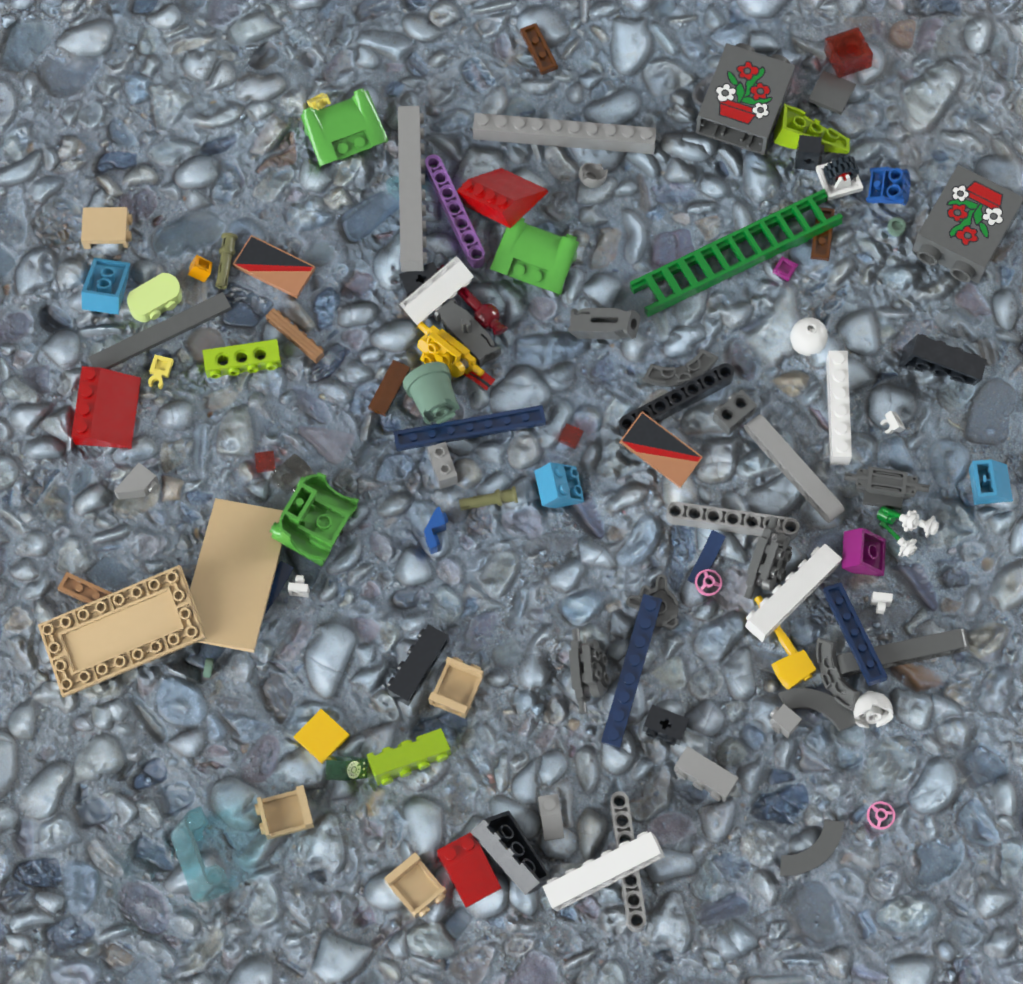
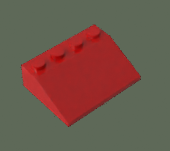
M503 168L469 178L456 190L465 207L510 229L548 193L546 188Z
M82 366L71 435L75 445L132 449L141 377L101 367Z

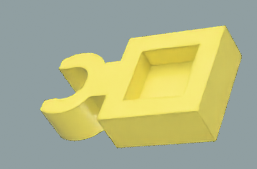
M320 93L307 100L309 107L317 110L324 108L326 104H331L325 93Z
M159 355L154 356L149 370L150 374L153 375L148 380L149 387H152L153 383L158 381V388H163L164 383L162 379L163 377L169 378L174 363L172 358Z

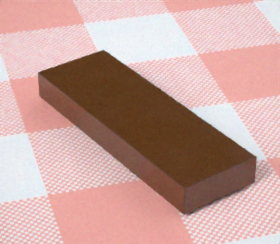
M537 23L521 28L520 33L541 75L557 70L558 65Z
M820 207L826 219L834 216L835 209ZM815 217V224H814V225H816V224L819 223V221L817 220L816 217ZM833 228L813 237L810 259L829 261Z
M395 360L392 361L368 406L369 410L386 417L403 385L404 378L410 371L409 366Z

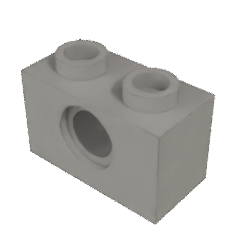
M446 442L427 447L428 457L439 489L458 484L457 473Z

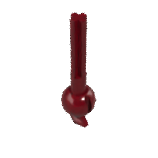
M441 265L440 268H437V270L439 271L441 268L444 267V265ZM461 287L457 291V294L475 312L474 319L484 329H492L494 335H501L507 331L508 327L499 322L500 314L497 307L488 303L482 304L466 287Z

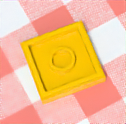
M320 709L293 737L323 764L350 735L326 712Z

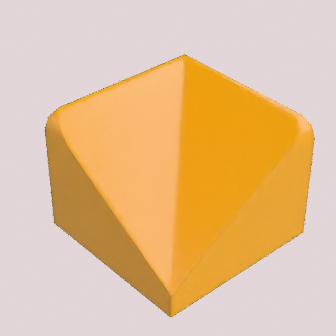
M196 255L190 263L188 275L201 282H205L211 274L213 263Z

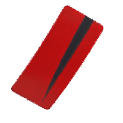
M473 371L468 374L464 372L463 374L485 390H488L495 381L486 372L481 377Z

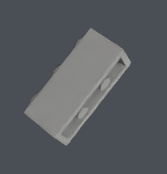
M688 746L674 766L675 774L679 778L690 780L693 782L694 787L701 791L703 789L706 790L717 801L722 800L725 802L738 781L737 776Z

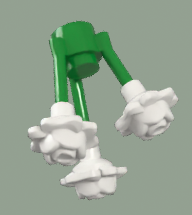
M882 506L877 514V519L881 521L879 525L884 527L901 546L898 554L901 557L914 555L917 550L915 545L917 540L911 539L906 541L903 537L900 538L888 524L892 525L899 518L903 522L902 527L905 532L913 531V529L919 526L924 528L926 538L930 534L935 535L939 528V522L936 521L934 515L927 521L919 520V514H917L916 510H909L905 515Z

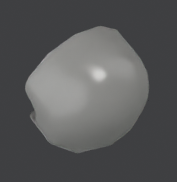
M585 163L580 167L579 179L585 186L597 188L605 182L608 170H604L602 164Z

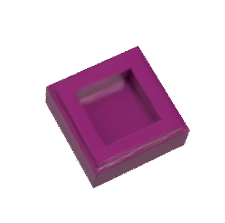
M782 256L772 273L789 282L798 268V264Z

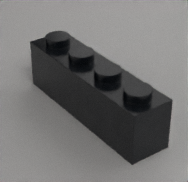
M429 624L426 629H421L417 637L419 640L415 645H411L407 652L409 656L405 661H401L397 668V675L395 678L392 677L387 684L388 695L407 706L412 702L449 642V635Z

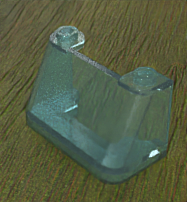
M201 806L188 811L171 831L170 835L190 894L195 901L200 903L233 891L230 880L227 879L223 868L217 865L205 868L196 842L204 839L203 831L210 825Z

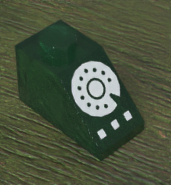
M328 756L326 759V780L347 781L368 778V759L365 757Z

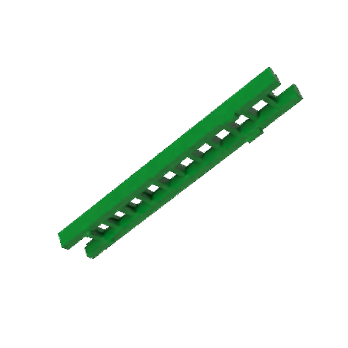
M822 189L631 281L630 289L635 294L648 287L657 299L656 302L644 307L647 317H650L790 248L808 242L814 236L842 224L843 216L842 214H837L828 219L824 217V213L818 205L826 202L828 196L826 195V190ZM810 209L819 221L818 224L812 227L809 226L802 213ZM793 217L796 218L803 231L795 235L785 222ZM777 225L780 226L787 239L779 243L769 230ZM762 232L771 245L764 250H761L753 238ZM747 240L755 253L747 258L744 257L737 244ZM731 248L739 261L729 266L721 253ZM715 256L723 270L714 273L706 259ZM698 264L706 278L697 281L689 267ZM681 271L690 284L683 289L680 288L673 276ZM664 279L674 292L667 297L663 295L657 285L658 282Z

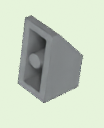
M138 463L118 485L114 493L119 500L147 497L149 493H153L157 489L159 481L155 474Z
M558 794L538 797L544 841L564 838Z

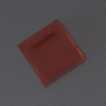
M566 423L558 442L576 449L584 431Z
M274 451L255 453L257 473L276 471Z

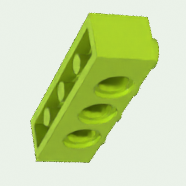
M277 339L202 350L207 378L217 379L224 375L237 376L244 372L256 373L259 370H275L278 367H282ZM260 355L265 356V358L262 360L257 359V357ZM241 358L247 359L245 362H238ZM222 361H228L227 364L220 365Z

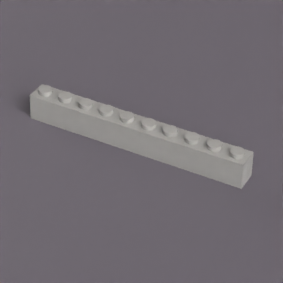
M398 106L401 272L424 271V264L427 263V252H423V248H427L426 236H423V232H426V221H423L422 217L426 216V205H422V201L426 200L425 189H422V185H425V174H422L421 171L425 169V158L421 159V154H425L424 143H421V139H424V128L420 126V124H424V113H420V106Z
M483 113L474 114L473 139L643 154H654L656 128Z

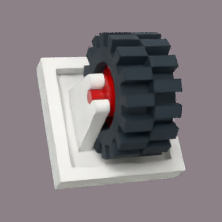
M839 157L837 160H832V162L816 166V172L823 189L826 190L828 201L863 191V186L858 176L859 169L854 157Z

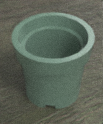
M442 362L423 364L413 369L403 380V387L406 393L414 400L424 422L432 425L431 422L441 424L452 419L456 415L455 411L457 409L459 411L460 408L451 384L452 377L449 367Z

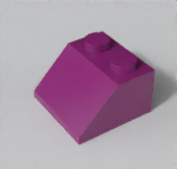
M864 528L844 531L842 568L853 574L884 576L886 539Z

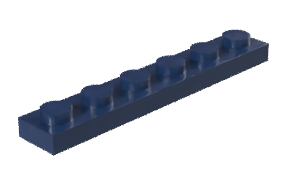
M842 583L824 587L823 594L868 686L887 681L888 676Z

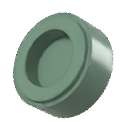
M899 217L890 219L887 225L889 234L895 237L903 235L906 230V222Z
M206 658L203 677L210 678L212 676L213 658Z

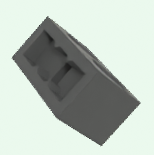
M743 390L731 394L724 405H718L713 411V421L727 435H730L756 413L757 404ZM742 403L745 407L739 408L736 404ZM729 415L731 419L727 420L724 419L722 416Z

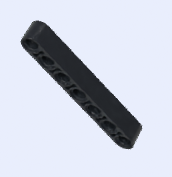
M728 363L721 364L624 415L619 420V434L623 437L628 430L623 425H632L642 411L658 423L730 385L733 381L734 368ZM721 373H728L730 376L724 377ZM710 381L713 383V385L709 386L706 385L704 382ZM695 390L697 393L691 394L688 391ZM678 398L681 401L679 403H675L672 401V399ZM662 407L665 410L657 411L655 408Z

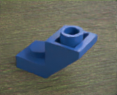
M440 507L435 509L424 530L430 554L438 552L437 546L440 545L436 533L445 531L446 523H449L446 513H442Z

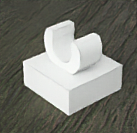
M893 411L886 413V419L880 422L882 426L889 424L890 427L885 431L886 434H892L894 431L900 433L906 429L899 415Z
M296 575L295 583L289 582V596L309 598V586L304 584L305 579L303 575Z
M872 593L870 605L876 606V614L884 615L885 608L890 607L893 594Z

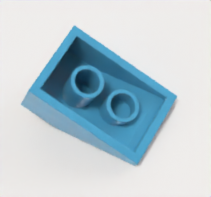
M94 258L81 292L82 309L119 315L127 285L130 263Z

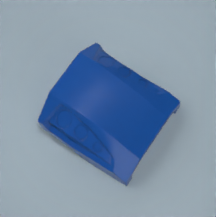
M890 167L870 168L871 179L869 194L866 197L867 203L906 205L909 201L911 186L908 169Z

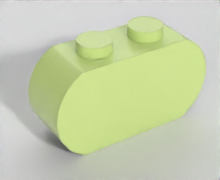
M161 273L133 289L127 296V304L131 315L140 322H149L159 318L167 310H173L182 299L180 284L175 276L169 273Z

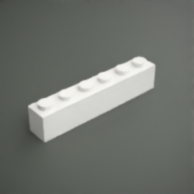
M828 351L826 370L830 465H849L852 458L848 351Z
M824 544L821 548L816 547L810 554L812 557L808 561L804 559L799 564V570L796 573L791 572L786 577V582L782 586L779 584L772 591L773 595L770 598L766 597L763 599L757 611L752 610L748 614L745 627L761 642L839 567L842 558L828 545Z
M642 832L637 835V839L631 842L625 841L619 845V848L613 851L607 850L603 852L601 857L596 860L590 859L585 861L583 866L578 869H569L565 872L564 876L560 878L554 877L548 880L547 884L542 887L552 909L559 911L664 858L665 855L656 836L652 832Z

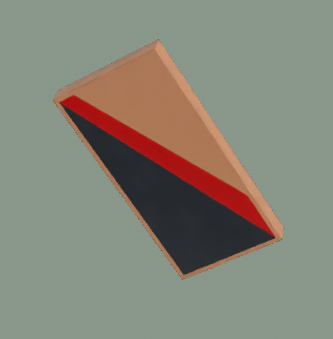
M253 235L249 237L233 263L234 268L295 298L299 297L315 271V266Z
M643 411L619 441L620 444L679 488L682 487L703 458Z

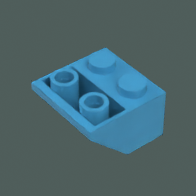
M992 459L972 461L969 467L974 505L1012 502L1013 497L1007 464Z
M550 462L534 471L543 507L559 508L584 502L576 466Z

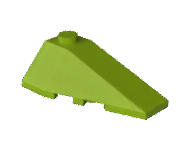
M783 104L774 130L775 144L790 149H797L800 135L822 137L821 144L824 145V152L849 153V138L832 128L827 129L819 124L821 121L816 118L812 120L805 116L806 112Z

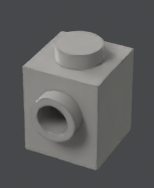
M785 704L780 708L777 706L770 714L772 717L770 720L771 728L778 734L782 733L786 738L796 730L802 721V718Z

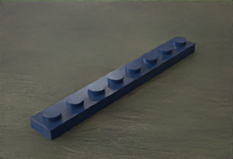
M543 405L441 424L393 431L396 450L403 451L443 442L448 443L546 425Z
M643 594L602 736V744L619 749L621 747L662 604V599Z

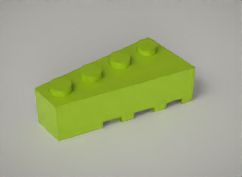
M440 728L416 737L415 742L406 740L401 742L395 749L389 746L383 748L382 752L374 756L373 752L366 755L377 785L382 784L384 786L392 783L394 778L409 776L413 770L418 768L423 770L434 761L442 762L448 759L449 755H451V749Z

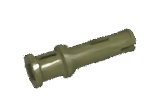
M222 233L221 235L223 239L222 246L219 248L221 257L215 287L219 289H227L231 259L235 255V241L238 240V236L233 233Z
M515 486L501 491L496 489L495 493L459 499L461 511L493 504L502 506L504 503L509 502L518 503Z

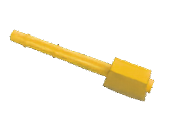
M761 595L754 599L758 606L763 601ZM779 625L774 632L788 656L771 665L779 681L789 690L802 681L811 679L813 677L812 674L816 672V668L805 650L797 652L789 637Z

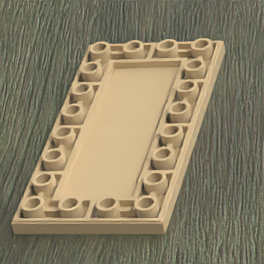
M215 498L190 587L193 601L207 639L198 643L255 652L283 544L271 538L272 533H270V529L274 522H279L283 510Z
M180 565L38 624L61 695L64 698L207 639Z

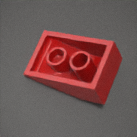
M471 833L437 850V856L466 908L502 889L479 842Z

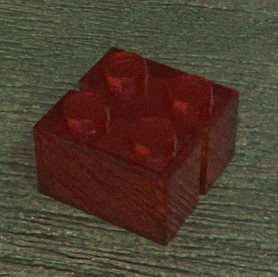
M859 27L825 38L824 53L829 62L832 63L838 78L872 67L873 53L867 42H865Z

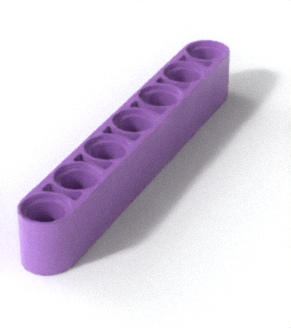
M434 154L429 155L425 160L426 174L469 265L473 268H481L485 263V252L441 158ZM452 210H458L457 213H453V212H451V211H452ZM465 225L466 227L459 228L458 226ZM467 240H472L473 242H472V243H466L465 241H467ZM479 255L480 258L475 259L473 256Z

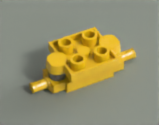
M423 322L418 324L417 328L425 333L417 344L418 348L423 352L420 358L425 364L430 362L445 363L449 367L452 379L453 377L458 378L462 376L464 372L468 374L473 371L479 377L484 374L485 370L476 365V358L470 354V350L443 329L439 330L434 325L429 328Z

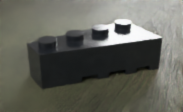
M917 334L903 347L899 367L905 368L906 365L915 367V371L929 370L933 371L934 376L948 375L950 380L975 386L983 378L987 360L981 358L978 354L965 352L962 348L946 345L943 341H935L924 334Z
M509 810L483 819L470 831L525 895L539 890L552 878Z

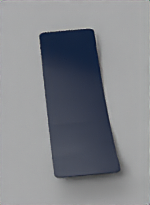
M714 530L711 531L688 577L689 582L695 584V578L700 571L711 569L726 538L725 535ZM702 573L697 579V584L700 587L702 586L703 579L705 578L704 573Z
M280 561L277 566L265 614L274 603L293 570L292 566L283 561Z

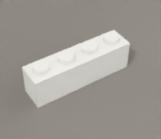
M456 256L399 305L418 325L420 322H425L429 317L428 315L433 311L440 309L447 299L453 298L461 287L469 285L474 276Z

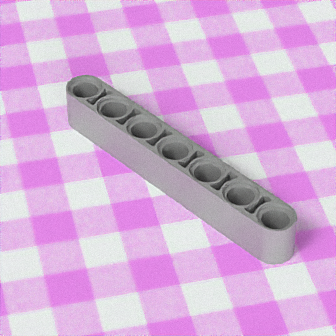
M759 414L744 425L748 435L826 522L830 523L845 511L841 502L764 416Z
M682 502L670 503L666 511L667 521L674 525L762 537L764 528L767 527L766 525L769 524L771 516L779 518L775 528L778 535L780 533L790 537V540L797 537L800 527L798 521L794 518ZM676 510L680 514L678 516H674L670 512ZM696 513L699 517L694 519L690 517V514ZM716 516L718 520L711 521L708 517ZM733 518L737 523L731 524L728 522V519ZM753 521L756 523V526L751 527L747 522ZM785 527H793L795 531L788 532Z
M621 791L615 792L610 801L616 849L621 844V838H628L630 842L635 840L629 799ZM622 799L625 804L623 806H616L614 800ZM624 818L628 823L625 826H620L617 824V820ZM638 870L621 879L627 926L632 932L642 931L646 924L641 880ZM632 877L636 880V884L629 886L626 884L625 879ZM635 897L639 900V904L632 906L629 904L628 899ZM638 917L642 920V924L634 926L631 923V919Z

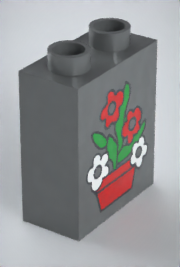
M726 43L700 108L696 133L765 155L782 106L791 87L795 65L790 64L789 60L782 55L773 54L768 57L756 53L750 45L738 43L734 46Z
M957 165L917 234L913 251L917 253V257L923 263L935 266L938 263L950 269L951 275L961 282H970L972 280L979 284L1016 219L1023 203V197Z

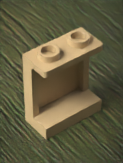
M83 208L81 242L84 249H91L92 244H123L124 248H128V242L132 241L129 225L133 223L132 214H129L128 208Z
M447 657L437 685L428 698L429 704L466 718L484 677V672L477 665H467L457 657Z
M304 785L297 786L294 791L263 799L257 797L258 803L254 804L257 816L261 815L262 823H259L261 834H265L267 840L314 828Z
M416 852L384 877L385 883L415 919L419 916L421 918L430 911L429 907L434 903H441L446 898V888L427 869Z

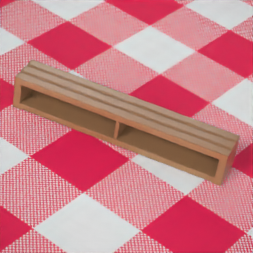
M273 308L265 315L266 320L316 364L324 357V349L321 346H317L313 339H309L305 332L299 331V328L295 324H291L287 317L284 318L279 310Z

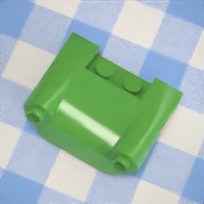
M364 88L353 92L352 98L320 110H314L313 107L303 110V114L300 116L304 125V132L313 146L320 167L369 150L384 142L388 143V137L368 90L364 91Z
M521 218L511 229L506 227L490 270L561 295L569 269L577 258V248L579 242L576 241L577 237L566 234V237L559 236L531 226L524 222V218Z
M317 472V474L301 477L295 492L281 514L279 522H274L270 529V533H272L271 538L322 567L344 526L357 508L359 499L347 497L335 491L328 484L326 475Z

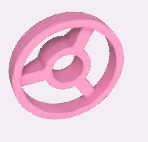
M711 569L700 571L695 578L697 591L705 596L717 594L722 587L721 576ZM707 572L715 574L718 577L720 583L716 582L714 577L708 575ZM704 573L703 586L699 588L697 579ZM710 579L712 584H707L705 580ZM713 586L719 587L718 590L713 593L703 592L705 588H711Z
M875 802L867 811V820L875 829L884 830L893 824L895 811L886 802ZM875 805H886L891 811H886L883 808L878 809ZM871 808L876 812L877 826L870 820L869 812ZM878 812H883L885 817L880 818ZM893 814L892 822L888 826L880 827L881 821L886 820L888 815Z

